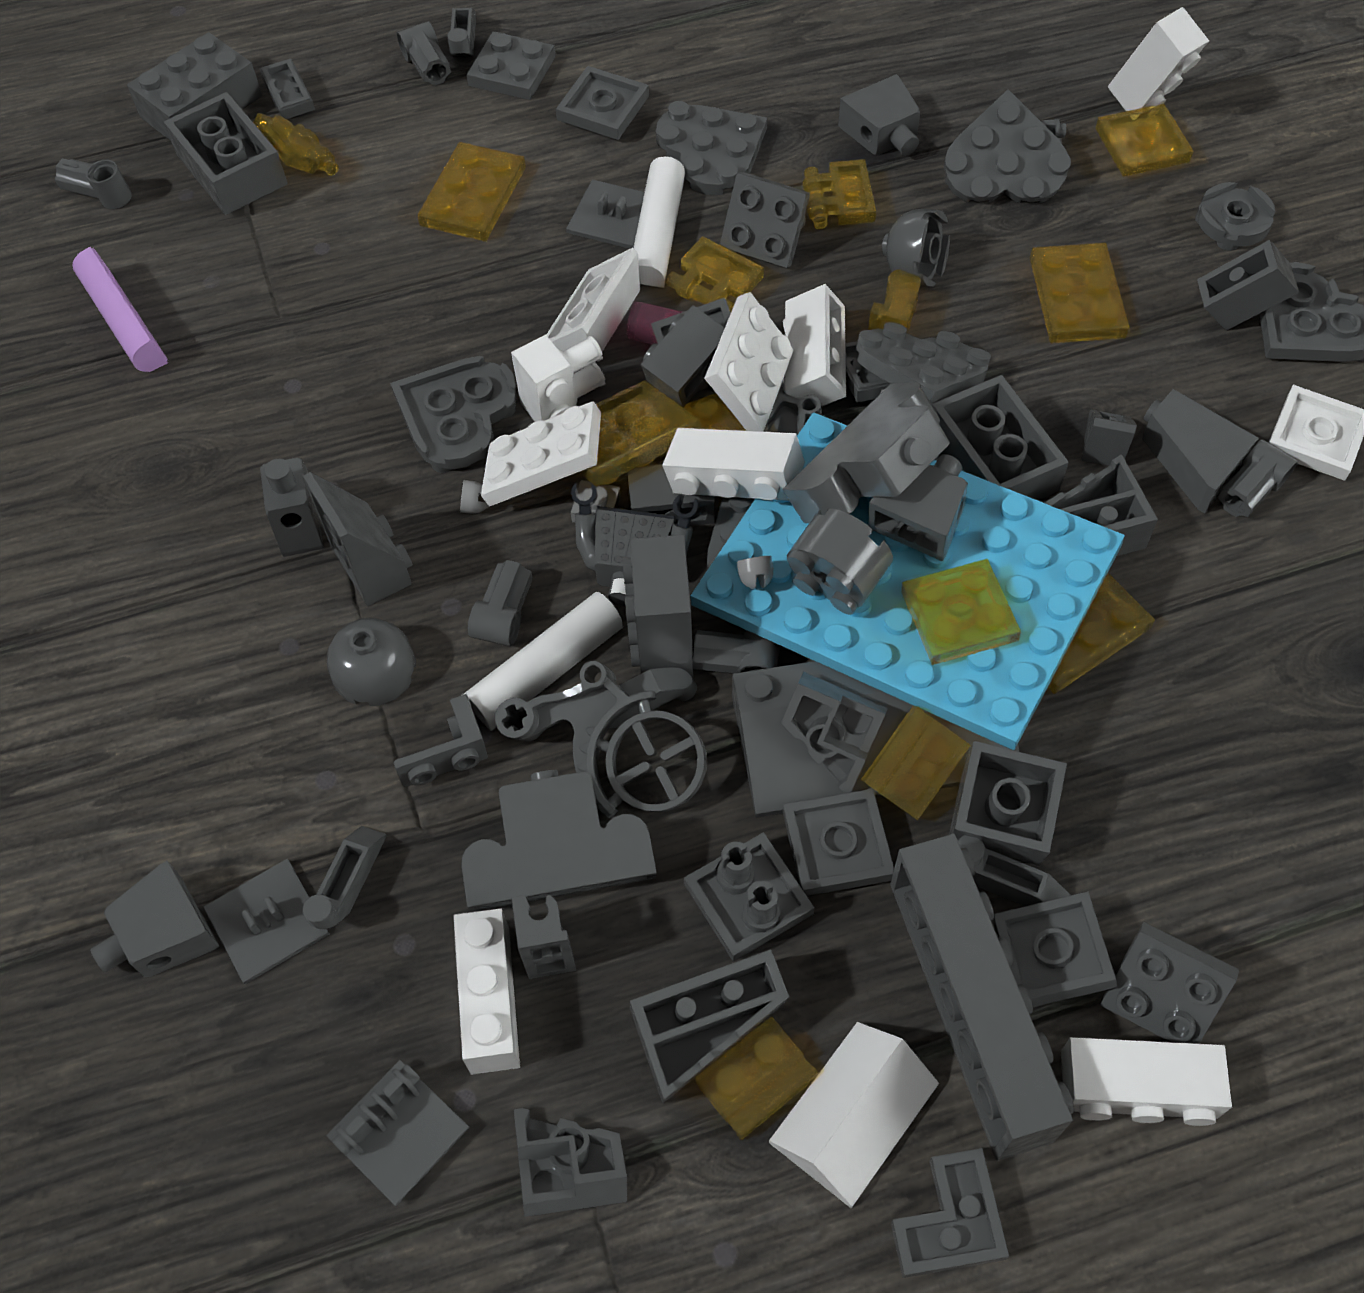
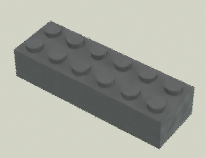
M954 833L899 849L890 886L996 1161L1054 1143L1073 1121L1071 1114L1074 1113V1104L1067 1086L1063 1082L1057 1083L1050 1063L1053 1062V1054L1046 1036L1043 1032H1036L1029 1014H1032L1033 1007L1029 993L1023 984L1017 985L1010 967L1013 965V958L1009 945L1003 937H997L991 921L994 919L991 902L985 892L979 893L972 876L975 875V866L972 856L967 848H960Z

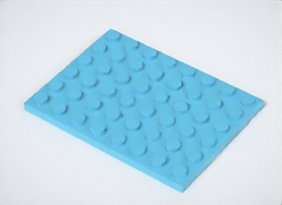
M813 412L797 435L805 461L803 469L847 425ZM933 460L930 465L934 466L937 461ZM961 471L958 477L965 479L968 483L965 506L944 560L940 561L872 531L869 538L878 546L884 540L892 552L893 561L864 604L857 608L852 615H848L836 609L830 600L824 597V594L817 591L814 596L808 595L798 589L793 583V578L796 574L787 561V554L808 523H803L790 501L755 499L690 595L691 605L993 742L1015 750L1116 558L1125 535ZM861 497L858 506L850 515L868 525L869 502L873 497ZM772 556L774 569L771 582L765 588H762L758 578H756L755 589L746 587L739 577L736 562L753 557Z

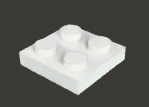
M1293 385L1269 443L1296 459L1298 464L1345 481L1351 472L1364 437V409Z

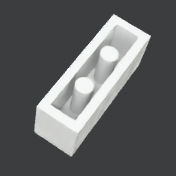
M1181 7L1156 22L1108 85V88L1132 119L1145 111L1150 115L1165 103L1164 95L1170 93L1183 81L1182 73L1189 71L1201 60L1199 53L1209 40L1187 11Z
M823 284L785 302V319L783 320L785 336L794 349L785 372V378L782 381L785 394L795 398L814 395L820 399L821 406L846 397L845 306L830 288Z
M677 428L662 466L673 493L789 501L782 489L802 471L805 461L796 433Z
M501 908L454 915L463 1061L471 1075L520 1068L510 935L503 910Z
M1070 1037L1061 1050L1063 1083L1067 1086L1072 1097L1074 1111L1080 1112L1082 1119L1107 1120L1112 1118V1113L1132 1114V1120L1135 1122L1157 1123L1163 1121L1164 1116L1183 1117L1184 1123L1187 1125L1206 1126L1215 1124L1216 1119L1232 1108L1225 1045Z

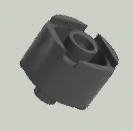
M828 509L825 515H822L821 510L815 514L788 552L787 561L796 574L793 578V583L798 589L811 596H814L818 591L824 594V597L830 600L836 609L842 613L852 615L857 608L864 604L891 565L893 555L884 540L878 546L869 538L873 529L867 524L841 510Z

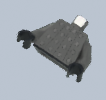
M575 483L572 487L571 495L573 500L579 504V512L575 513L576 545L586 567L596 572L597 583L601 586L610 587L607 598L611 603L625 606L626 592L622 557H631L630 539L684 535L687 557L693 531L690 522L701 513V504L698 499L695 498L693 509L688 514H683L681 510L684 495L680 494L674 499L673 510L679 516L678 523L675 521V516L602 506H597L596 513L592 512V505L598 498L596 487L591 483L592 496L586 501H581L577 495L578 484Z

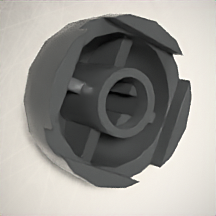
M933 209L911 210L900 216L892 225L889 233L884 236L882 243L883 254L887 258L891 271L901 281L912 285L934 287L937 283L931 279L935 272L942 277L950 245V235L943 234L942 224H948L947 217L943 211Z
M361 618L345 625L336 633L327 652V669L336 691L345 700L356 704L355 701L368 702L370 706H380L397 699L409 688L412 682L411 675L414 667L416 668V658L406 635L393 623L377 618Z

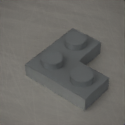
M979 1148L931 1157L929 1162L941 1211L893 1219L891 1222L902 1278L1008 1259L1009 1253L983 1149Z

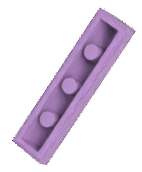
M88 247L80 252L73 261V270L135 368L143 372H151L167 364V357L96 250Z

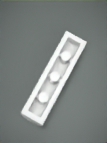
M672 157L656 158L650 165L634 243V250L638 253L640 284L664 288L685 177L684 166Z
M599 592L593 593L466 691L464 694L468 696L473 713L490 731L497 727L495 714L501 703L510 698H521L530 701L623 628L621 617L614 605L603 594Z

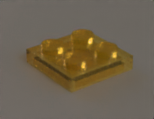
M1164 103L1098 117L1095 129L1123 177L1184 164L1191 160L1193 149Z
M988 559L902 582L901 593L932 665L1014 643L1020 639L1021 630Z

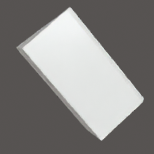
M634 248L628 249L588 269L546 334L557 349L565 351L592 336L598 342L601 351L604 350L640 292L638 253Z
M857 1022L771 1137L769 1143L852 1208L937 1088L939 1082L902 1038Z

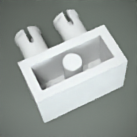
M544 335L511 352L520 403L535 422L545 421L562 414L568 408L576 406L577 398L606 384L600 367L595 363L603 359V354L598 342L592 336L562 351L556 348L547 335Z

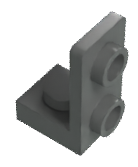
M467 694L450 699L455 716L447 718L454 740L393 762L404 787L427 784L438 775L453 770L462 771L476 766L479 761L488 758Z

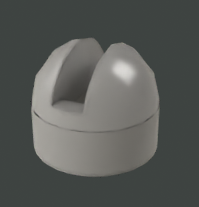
M463 480L461 513L476 514L488 507L486 502L478 501L482 491V483Z
M759 556L736 562L739 577L746 587L755 589L756 578H758L762 588H765L771 582L774 569L772 556Z

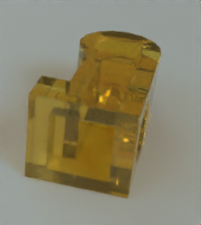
M900 269L890 273L887 280L885 304L874 302L870 312L868 330L883 329L885 323L894 322L906 327L908 334L917 307V297L921 284L919 276Z

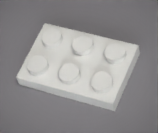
M751 292L737 297L704 379L746 431L764 432L794 349L788 338L782 335L770 319L767 310L758 303Z
M594 401L582 406L570 407L560 415L545 421H536L528 426V428L511 435H502L489 444L481 496L489 507L597 465L601 411Z

